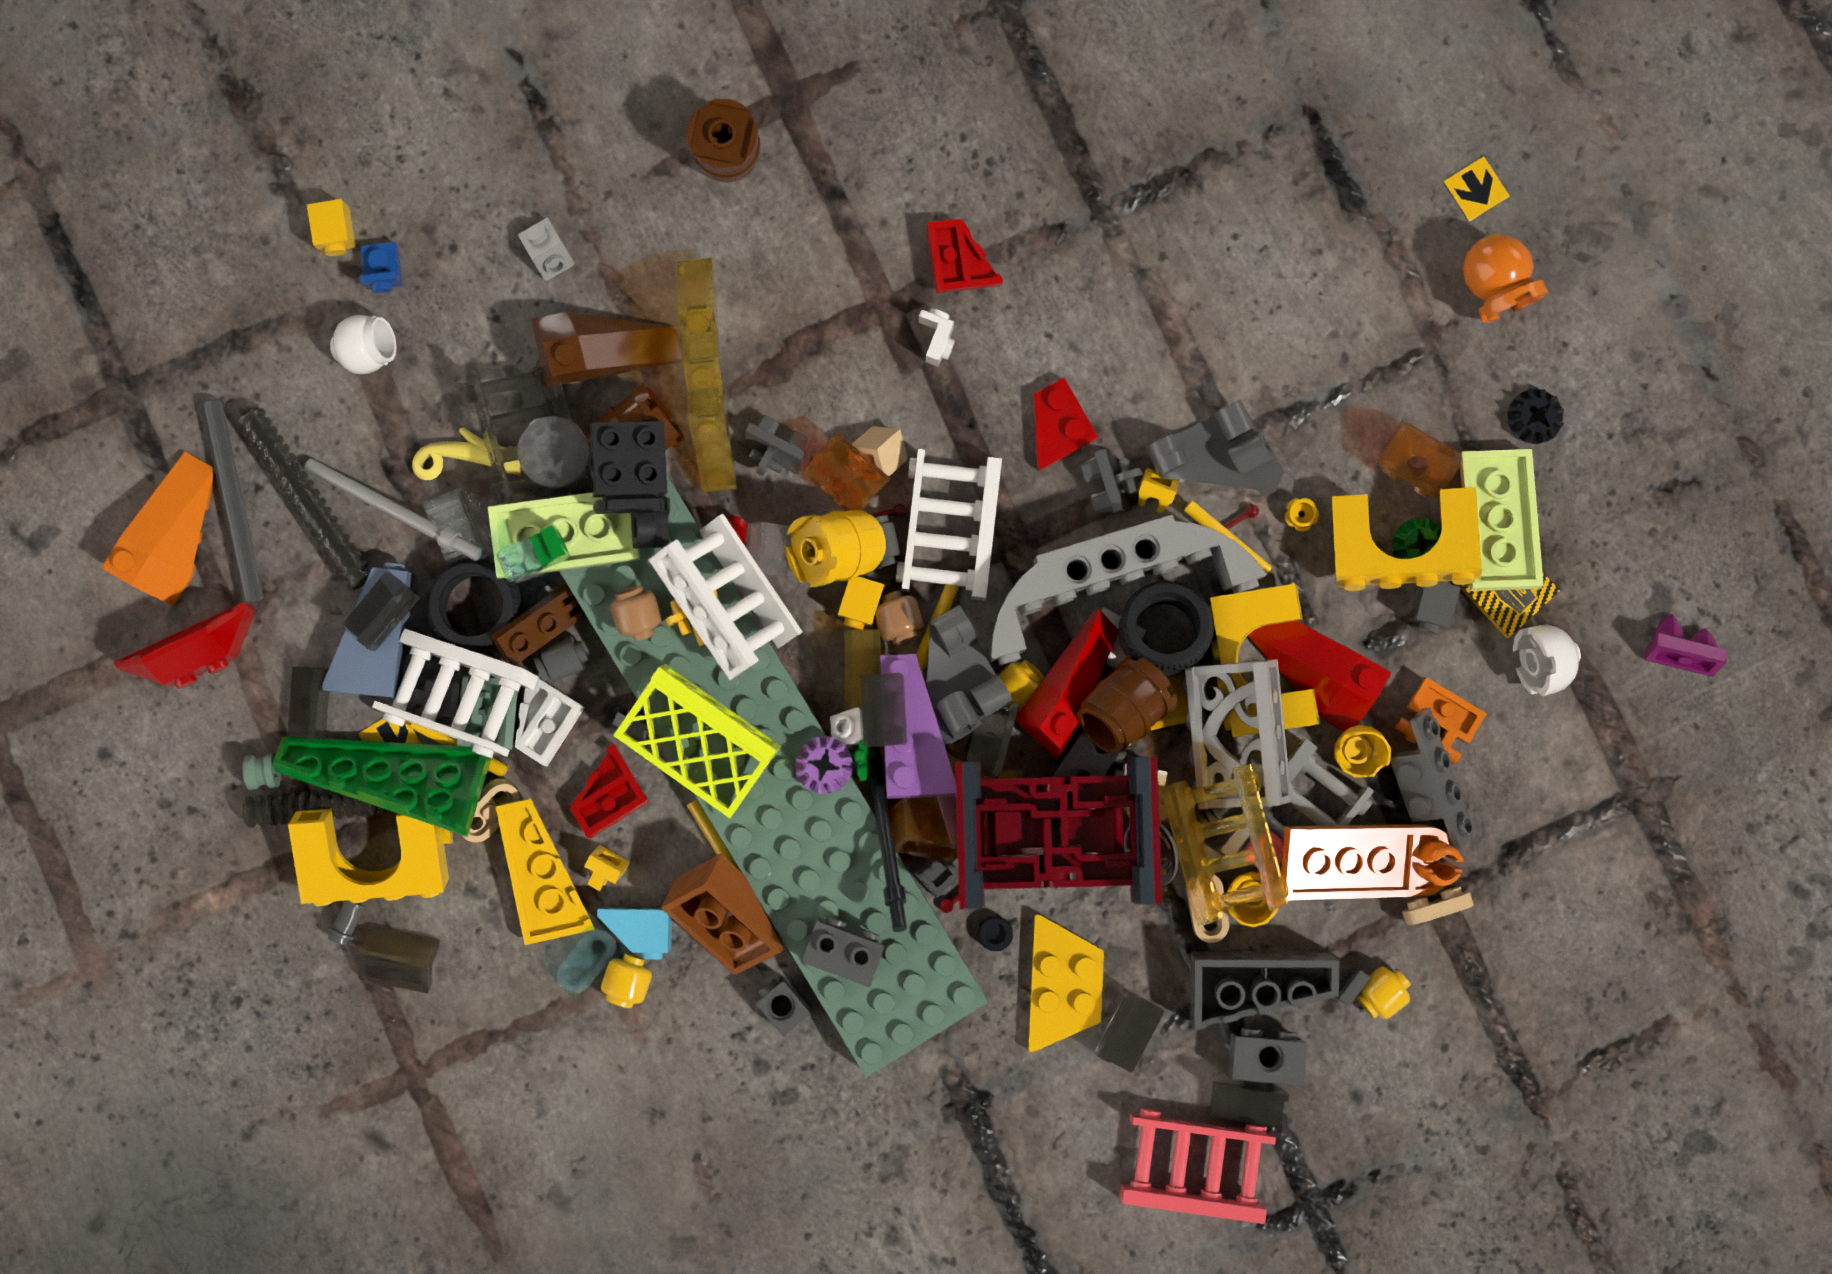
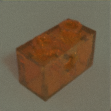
M917 797L902 798L889 811L895 852L954 862L958 858L957 844H951L939 803L922 801Z

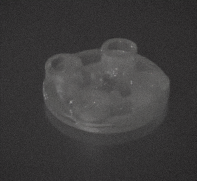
M558 416L537 418L529 423L519 439L517 448L518 460L522 470L533 482L548 488H560L575 482L586 470L589 462V444L583 431L574 422Z

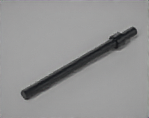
M868 733L871 739V746H874L875 757L870 759L873 772L869 773L886 882V888L883 889L885 905L890 909L893 931L903 932L907 930L904 904L907 902L905 887L900 884L878 734Z

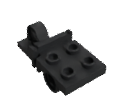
M664 421L591 423L589 467L594 488L592 497L603 499L597 500L593 504L595 514L631 513L633 549L666 547L670 544L668 524L670 498H658V496H664L668 492Z

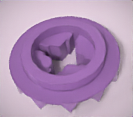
M816 737L805 743L798 752L795 764L796 774L807 789L820 794L833 793L841 789L848 782L853 769L852 757L847 747L839 740L832 737ZM826 749H828L829 762L840 768L839 770L833 769V771L827 770L822 781H819V768L814 767L813 764L808 762L809 760L815 761V759L821 760L822 756L825 755Z

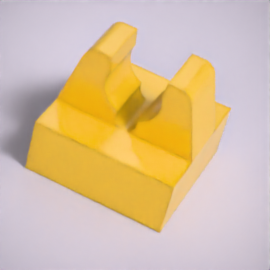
M1146 467L1139 488V506L1144 507L1146 500L1149 497H1153L1159 501L1157 512L1163 513L1174 500L1179 480L1160 478L1157 471Z
M599 845L590 854L584 867L593 871L587 884L598 891L602 889L603 885H606L608 880L615 884L625 873L630 861Z

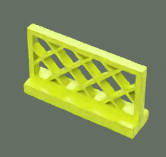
M661 665L650 678L652 680L613 736L725 816L731 818L782 746L669 665ZM656 688L668 697L669 711L651 713L649 697ZM675 702L678 703V704H679L680 706H682L683 708H681V709H676V707H675ZM644 706L645 715L637 716ZM690 712L695 715L699 731L680 734L677 714ZM671 715L674 735L656 738L652 718ZM646 719L649 740L636 741L625 733L633 721ZM704 723L713 729L705 730ZM713 733L723 735L726 738L728 752L710 755L706 735ZM700 736L704 756L685 759L681 739ZM675 740L679 760L666 762L659 757L657 743ZM733 743L742 750L734 751ZM651 744L652 751L643 745ZM748 753L760 762L753 773L739 775L735 755ZM729 757L733 777L714 780L711 759ZM705 761L708 781L695 783L688 778L686 764ZM680 765L681 772L673 766ZM748 779L746 784L741 789L740 780ZM734 782L736 798L730 807L717 798L715 784ZM709 786L710 793L702 787Z

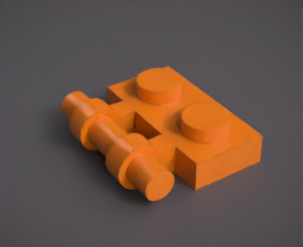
M1428 677L1422 679L1406 706L1407 709L1416 714L1423 708L1431 709L1433 717L1438 721L1440 728L1445 731L1441 741L1444 749L1450 755L1451 763L1454 765L1462 755L1461 752L1451 747L1455 739L1457 738L1465 744H1470L1487 715L1486 712ZM1400 717L1394 729L1405 735L1404 739L1414 744L1417 741L1410 721Z

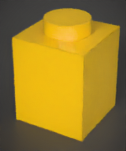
M342 199L307 204L312 242L316 249L321 253H325L326 256H339L345 254L346 249L356 248L350 207Z
M859 576L848 580L838 612V616L845 619L843 625L861 631L864 630L865 625L872 627L875 613L885 588L884 584Z

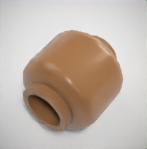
M642 585L617 592L615 594L616 599L610 605V610L619 634L622 636H633L634 641H640L653 636V629L662 621V615L654 593L650 590H643Z
M895 591L882 596V604L878 605L874 617L882 639L892 641L893 645L896 646L919 638V631L924 627V619L916 598L909 595L902 596L901 591Z

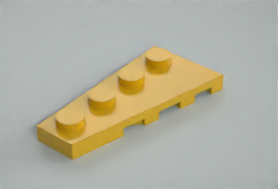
M528 798L496 805L524 944L528 945L595 930L532 799Z

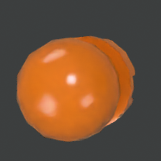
M1495 233L1478 240L1466 253L1462 267L1464 280L1471 293L1485 301L1484 305L1478 309L1483 324L1500 319L1498 314L1511 307L1517 312L1544 298V295L1549 293L1544 280H1531L1534 269L1531 252L1521 240L1509 235Z

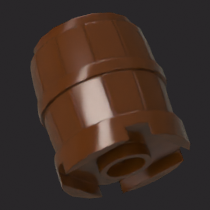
M714 99L693 113L687 127V140L695 162L702 171L713 180L723 183L737 182L748 176L755 168L760 154L758 128L748 109L743 104L731 99ZM722 133L733 135L731 140H726L725 143H718V138H716L717 135Z
M643 382L631 391V396L616 406L608 408L606 413L595 421H664L665 451L670 446L676 447L686 439L678 424L674 427L671 423L673 421L667 408ZM591 432L586 434L589 444H591Z
M1128 655L1114 668V672L1093 687V690L1079 705L1077 720L1084 734L1093 744L1108 753L1116 754L1117 752L1126 751L1139 739L1145 737L1155 723L1167 716L1177 705L1176 693L1170 697L1166 689L1171 684L1168 678L1158 667L1142 657L1134 661L1131 659L1133 655Z

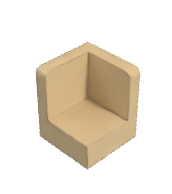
M870 427L849 446L857 477L886 480L907 460V453L899 428Z

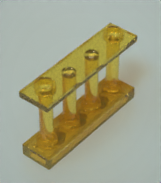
M1251 764L1232 768L1234 779L1192 790L1188 787L1187 780L1160 787L1197 926L1222 919V911L1225 907L1265 898L1267 899L1269 910L1288 904V884L1286 879L1280 874L1259 796L1260 780L1258 774L1252 769ZM1238 793L1244 814L1205 824L1197 821L1194 810L1196 803ZM1248 828L1253 849L1213 859L1206 855L1203 844L1205 838ZM1257 863L1262 881L1261 885L1222 894L1216 891L1212 878L1214 873Z

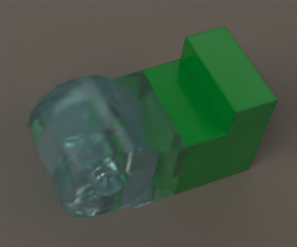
M550 525L540 530V533L508 546L496 554L507 582L518 580L530 574L533 575L571 558L559 528L555 525Z

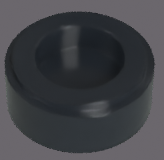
M997 915L989 916L980 923L978 938L982 946L987 950L1002 951L1012 942L1013 929L1004 917Z

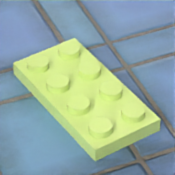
M1532 449L1462 451L1459 455L1462 488L1476 487L1482 563L1481 579H1474L1475 581L1469 584L1470 591L1540 589L1544 584Z
M592 493L488 507L496 577L501 579L641 560L639 549H633L631 513L595 514L593 504L597 500L603 499L593 498ZM550 525H555L559 528L571 558L545 569L535 557L534 548L529 537L540 533V530Z

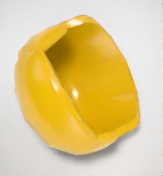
M1357 725L1345 730L1336 741L1334 748L1335 761L1343 772L1355 778L1374 777L1382 767L1389 765L1391 761V747L1384 735L1378 730L1367 725Z
M1250 871L1238 875L1229 885L1227 890V910L1241 925L1256 927L1266 924L1276 915L1279 909V888L1276 882L1265 873Z

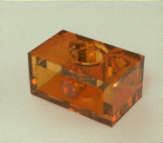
M1402 419L1381 450L1377 463L1381 465V470L1388 476L1395 479L1401 477L1410 482L1412 489L1425 497L1431 495L1438 499L1440 497V489L1447 487L1460 468L1462 454ZM1414 456H1421L1426 459L1428 464L1422 468H1416L1409 463V459Z
M838 432L818 451L803 473L846 511H865L891 479Z

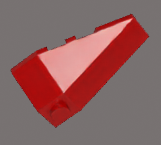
M1298 621L1263 626L1248 635L1249 639L1268 660L1278 659L1279 671L1290 682L1289 684L1295 691L1314 689L1319 718L1343 732L1359 724L1377 700L1392 672L1363 655Z

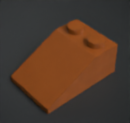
M721 853L675 878L661 906L663 911L734 975L781 953L783 949L746 876Z

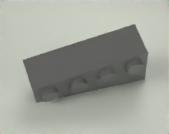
M1191 951L1190 1022L1194 1031L1207 1028L1208 1025L1229 1023L1239 1020L1238 1018L1258 1013L1262 1015L1283 1007H1295L1339 996V960L1332 952Z

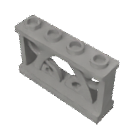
M1278 659L1186 668L1182 686L1185 695L1188 696L1189 710L1186 713V725L1191 731L1192 736L1189 757L1191 764L1195 767L1196 780L1193 783V795L1195 800L1198 801L1199 809L1265 805L1279 806L1291 802ZM1253 671L1254 681L1237 688L1234 679L1229 673ZM1211 677L1220 678L1226 683L1230 694L1226 697L1225 692L1221 688L1213 687L1216 697L1213 700L1208 699L1206 681ZM1245 700L1247 709L1250 708L1252 703L1257 705V715L1255 717L1248 715L1242 701ZM1234 708L1244 723L1259 729L1260 738L1252 741L1245 747L1240 761L1216 737L1221 724ZM1254 750L1260 751L1262 763L1259 764L1255 759H1252L1251 767L1248 766L1252 752ZM1217 772L1224 776V783L1222 785L1229 783L1234 774L1238 776L1236 788L1229 795H1223L1216 790L1215 774ZM1246 780L1265 787V794L1241 796L1245 789Z

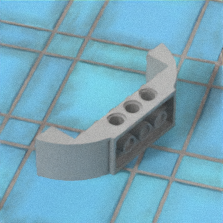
M1173 515L1037 555L1032 562L1033 567L1019 579L1007 595L996 618L990 641L989 661L990 663L998 661L999 667L1020 661V654L1024 653L1027 647L1016 611L1020 612V616L1035 613L1041 610L1040 608L1043 607L1042 603L1053 601L1054 606L1073 601L1077 597L1076 593L1086 590L1088 596L1108 590L1107 588L1111 587V582L1120 580L1121 586L1127 585L1145 577L1144 572L1153 570L1156 576L1175 570V567L1179 566L1178 562L1186 560L1188 565H1193L1208 560V557L1211 556L1223 592L1232 590L1234 594L1251 591L1259 587L1258 581L1267 575L1255 558L1233 539L1217 530L1199 524L1175 521ZM1141 545L1146 547L1149 551V559L1139 558L1135 552V546ZM1101 556H1111L1116 562V569H1106L1101 563ZM1072 565L1078 566L1083 572V579H1071L1067 574V567Z

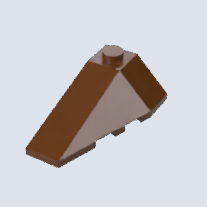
M570 312L531 318L547 387L683 362L684 360L676 327Z

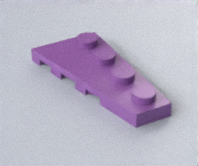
M916 654L880 656L887 799L956 795V781Z

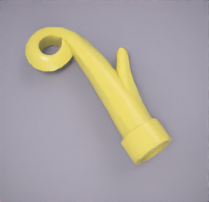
M461 427L459 432L468 442L439 441L427 444L419 449L412 461L414 474L423 480H432L439 476L443 468L442 456L502 469L506 474L523 476L527 466L528 453L526 448L496 445ZM432 457L434 465L428 470L424 469L425 461Z

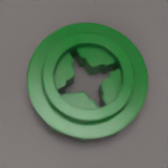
M1413 518L1404 522L1393 536L1392 552L1394 557L1398 559H1413L1422 556L1420 550L1407 549L1408 546L1417 541L1418 533L1423 541L1434 542V544L1425 549L1426 554L1439 540L1441 526L1431 521L1430 518Z

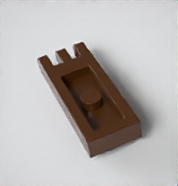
M568 584L561 586L491 635L504 662L514 666L584 617L583 609L581 607L575 608L579 603L575 596H570L572 591Z

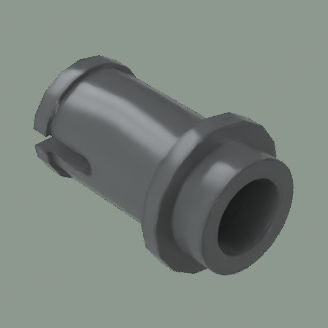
M344 900L333 927H329L327 931L330 932L329 940L348 946L350 940L354 941L355 937L352 934L365 906Z

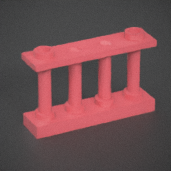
M1140 1108L1139 1114L1130 1112V1121L1133 1125L1141 1126L1135 1178L1131 1179L1130 1184L1121 1183L1119 1198L1122 1204L1265 1224L1267 1209L1261 1203H1257L1258 1198L1255 1197L1261 1143L1275 1145L1276 1137L1271 1132H1267V1126L1246 1123L1245 1129L1166 1118L1161 1117V1111ZM1156 1128L1177 1131L1170 1184H1167L1165 1189L1151 1188L1152 1183L1149 1182ZM1191 1133L1212 1136L1205 1189L1201 1190V1195L1187 1193V1188L1184 1187ZM1226 1138L1247 1141L1241 1192L1236 1195V1200L1222 1198L1223 1193L1219 1192Z

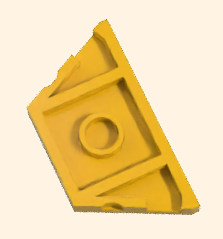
M1034 914L1028 1038L1029 1052L1040 1050L1100 1023L1102 1010L1104 951L1040 914Z

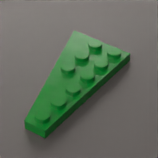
M282 737L273 759V766L277 773L468 837L491 758L472 751L473 747Z

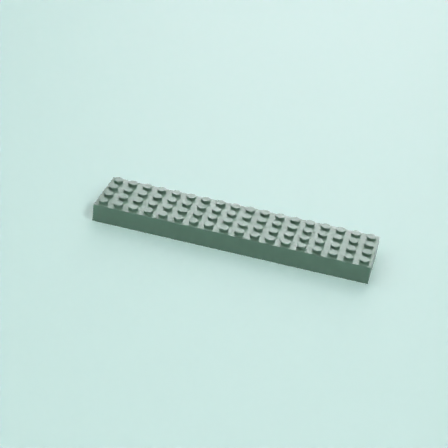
M667 474L668 492L664 496H658V498H670L668 519L669 542L672 543L678 539L685 550L704 538L699 532L701 528ZM663 548L639 549L641 560L560 570V573L637 700L652 680L650 678L657 668L667 664L782 746L731 818L725 816L696 794L695 796L739 869L746 876L756 897L865 1077L867 1078L988 1003L985 994L896 848L900 884L905 887L907 902L904 904L907 930L903 932L893 931L890 909L885 905L883 889L886 888L876 815L852 776H850L848 782L841 789L829 794L815 793L807 789L799 780L795 764L801 747L813 738L827 737L770 641L754 651V654L759 659L758 662L729 680L706 645L699 647L689 620L688 623L692 633L682 636L678 624L667 626L665 619L674 615L670 602L674 601L675 598L649 561L650 558ZM713 551L693 561L704 579L724 569ZM732 580L716 590L717 599L724 609L743 599ZM642 585L643 590H650L654 593L662 615V621L653 629V636L640 641H634L633 636H622L619 634L610 605L616 599L615 594L617 592ZM751 611L734 621V624L745 640L762 629ZM656 688L649 697L651 713L669 711L668 697ZM675 702V707H676V709H681V708H683L682 706H680L678 703ZM690 712L677 714L680 734L699 731L695 715ZM671 715L652 718L654 728L660 738L674 735ZM704 723L705 730L713 729ZM720 733L706 735L710 755L728 752L726 738ZM700 736L681 739L685 759L704 756ZM676 741L663 742L673 760H679ZM733 743L734 751L742 750ZM826 749L825 755L822 756L821 760L815 759V761L809 760L808 762L813 764L814 767L819 768V781H822L827 770L833 771V769L839 770L840 768L829 762L828 749ZM748 753L735 755L739 775L753 773L760 763ZM729 757L711 759L714 780L733 777ZM705 761L686 764L688 778L695 783L708 781ZM748 779L740 780L741 789L746 784ZM734 782L715 784L717 798L730 807L736 798ZM709 786L702 787L710 793ZM826 916H830L846 922L845 929L859 934L860 928L881 935L879 942L884 943L885 947L870 988L802 963L818 919L825 921Z

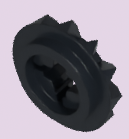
M1528 389L1518 394L1511 402L1507 415L1508 423L1514 435L1520 440L1530 444H1542L1557 436L1564 425L1563 413L1565 409L1558 402V397L1548 393L1546 389ZM1545 407V413L1542 415L1544 424L1537 421L1527 426L1526 423L1530 421L1529 418L1532 416L1529 409L1538 410Z

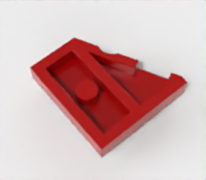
M962 219L927 223L926 231L936 293L1000 287L1003 284V278L999 273H995L985 258L987 256L980 244L972 239L971 231Z
M1065 377L1033 395L1037 468L1039 472L1098 439L1097 433Z
M614 743L607 748V755L596 771L593 770L586 781L584 791L577 795L570 806V810L589 839H592L650 802L617 745Z

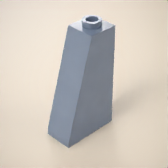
M384 562L383 568L372 567L323 681V691L386 698L396 697L403 678L406 645L399 642L404 628L408 629L415 576L411 572L404 571L405 565Z

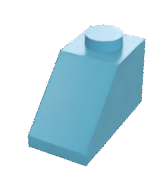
M602 907L597 909V917L632 953H641V959H662L663 953L671 951L672 918L661 908Z

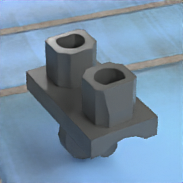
M765 414L755 425L749 423L742 443L743 447L751 451L749 458L759 463L756 473L764 476L768 468L780 474L782 469L785 468L798 474L806 451L804 450L808 437L796 430H791L786 441L775 436L779 423Z
M1106 449L1094 452L1096 457L1083 463L1081 469L1086 482L1090 483L1102 478L1106 491L1091 495L1095 512L1123 513L1132 510L1125 487L1128 494L1138 491L1134 479L1143 476L1141 468L1131 470L1127 458L1116 462L1113 450L1106 451Z

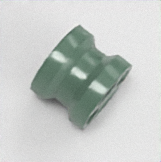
M266 753L264 757L257 758L255 755H245L243 759V778L248 790L258 789L260 785H267L269 788L279 787L281 774L275 772L273 766V759L276 753Z

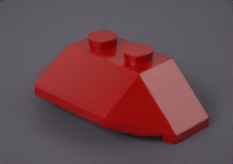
M241 602L114 661L115 667L161 685L176 686L177 689L188 687L198 681L196 676L207 671L209 674L223 671L230 666L228 661L239 656L255 614V608L253 604Z

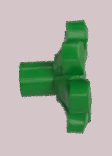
M865 736L864 739L859 741V747L856 748V751L849 750L853 765L858 770L860 781H867L869 773L873 772L870 759L875 757L874 746H871L869 736Z

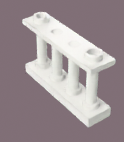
M918 449L917 458L910 457L908 478L915 480L905 562L898 561L896 582L902 583V591L909 592L910 580L965 586V590L972 591L971 599L985 601L1002 458L988 457L987 465H980L979 469L924 463L925 450ZM922 476L978 483L977 486L984 487L983 500L967 503L920 497ZM918 511L974 517L973 521L980 522L979 535H972L971 538L916 532ZM914 546L970 552V556H976L975 570L968 569L966 573L912 566Z
M722 513L699 531L704 539L685 550L677 539L655 554L649 561L726 676L731 680L759 661L754 654L755 650L773 640L777 648H780L803 631ZM713 551L724 569L704 579L693 561ZM732 580L744 598L729 608L724 609L713 591ZM752 610L764 628L745 640L734 624V621Z
M404 628L399 642L411 648L409 653L412 655L392 707L375 701L372 708L385 713L383 720L403 727L404 722L407 721L474 745L472 751L485 757L492 758L494 752L507 757L510 750L494 743L514 692H518L520 686L534 690L539 677L512 664ZM431 656L440 658L439 664L442 666L421 717L405 712L425 661H430ZM463 666L470 669L468 674L471 675V678L452 725L448 727L435 722V719L454 672L459 671L460 667ZM490 676L500 679L498 684L501 685L481 738L464 731L484 682L489 681Z

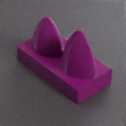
M1670 614L1660 622L1654 639L1646 647L1645 661L1713 677L1727 662L1728 650L1719 648L1715 638L1706 628L1694 634L1691 640L1684 639V634L1678 620L1673 614Z

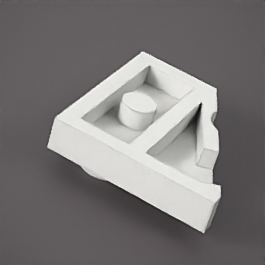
M538 678L534 690L525 688L524 701L520 703V726L516 732L515 748L547 767L585 707Z

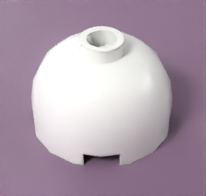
M1538 625L1518 631L1514 638L1513 652L1519 650L1522 667L1516 668L1522 685L1532 695L1539 693L1541 696L1564 690L1575 679L1581 659L1578 645L1573 642L1564 630L1551 625Z

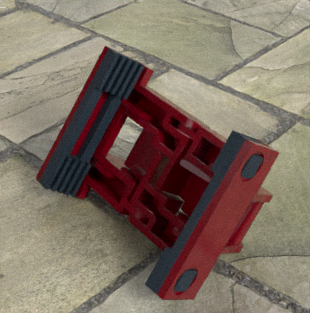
M1157 757L1126 758V775L981 779V762H955L959 910L982 909L985 907L984 890L1042 888L1043 885L1044 888L1130 886L1131 903L1140 905L1162 904ZM1037 785H1041V792H1038ZM1123 807H1129L1131 852H1124ZM1085 808H1109V809H1085ZM1009 810H1030V811H1009ZM1030 812L1031 818L1061 817L1060 847H1052L1051 819H1030ZM1092 852H1107L1102 854H1082ZM1000 855H1026V856H1000Z

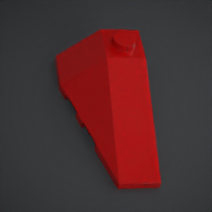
M1099 609L1094 610L1014 718L1056 761H1060L1080 733L1081 727L1077 720L1079 705L1093 690V687L1100 682L1118 636V629Z

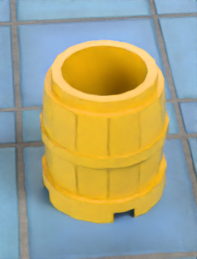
M836 510L821 516L808 515L794 520L787 532V535H792L791 545L785 546L787 561L796 579L800 582L807 581L810 584L809 587L814 588L837 580L848 581L875 570L884 558L886 539L883 528L871 514L861 510Z

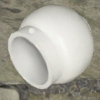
M353 315L344 319L337 325L330 342V349L334 359L349 372L355 374L373 373L383 365L391 362L396 355V339L390 324L384 318L374 315L372 317Z

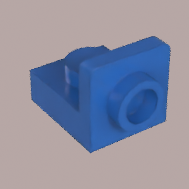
M396 242L361 246L364 275L360 276V281L363 286L373 293H388L393 291L392 287L402 286L399 250Z

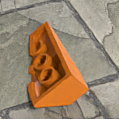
M184 452L119 537L101 569L175 607L194 575L196 566L194 560L198 544H201L203 535L201 533L205 511L209 507L216 476L214 467L188 452Z

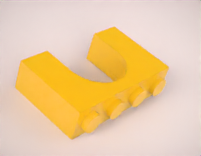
M1476 487L1440 489L1441 535L1430 551L1413 559L1391 557L1376 546L1369 528L1368 494L1332 496L1337 587H1344L1347 591H1359L1370 585H1380L1383 589H1395L1405 583H1416L1420 587H1431L1437 585L1439 581H1453V584L1466 585L1473 583L1474 579H1481L1482 563Z
M1289 584L1210 597L1211 605L1209 608L1213 616L1217 640L1211 641L1214 661H1220L1221 664L1238 663L1240 647L1246 637L1254 630L1267 625L1303 620L1297 585ZM1241 672L1229 673L1234 679L1237 688L1248 684L1241 675ZM1217 677L1218 687L1225 692L1227 697L1230 694L1226 683ZM1314 689L1281 694L1285 729L1320 724ZM1245 700L1242 701L1248 715L1255 717L1257 715V705L1252 703L1250 708L1247 709ZM1235 708L1224 720L1225 730H1232L1233 737L1259 733V729L1247 725L1240 719Z
M332 808L296 811L288 827L301 904L313 903L315 906H325L334 901L344 900L352 903H362L370 898H384L385 900L393 901L409 895L430 898L444 893L449 880L442 828L397 813L396 820L401 846V860L385 870L367 871L352 865L341 854L336 840Z

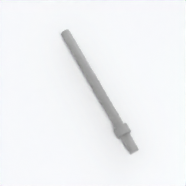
M312 458L306 462L305 471L437 540L438 545L450 552L456 550L475 561L480 559L483 549L463 539L460 532L450 527L443 528Z

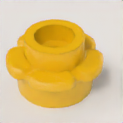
M1294 498L1286 506L1285 521L1290 527H1295L1297 531L1304 532L1309 530L1311 525H1315L1319 519V511L1315 503L1309 498ZM1299 511H1303L1305 516L1299 517Z

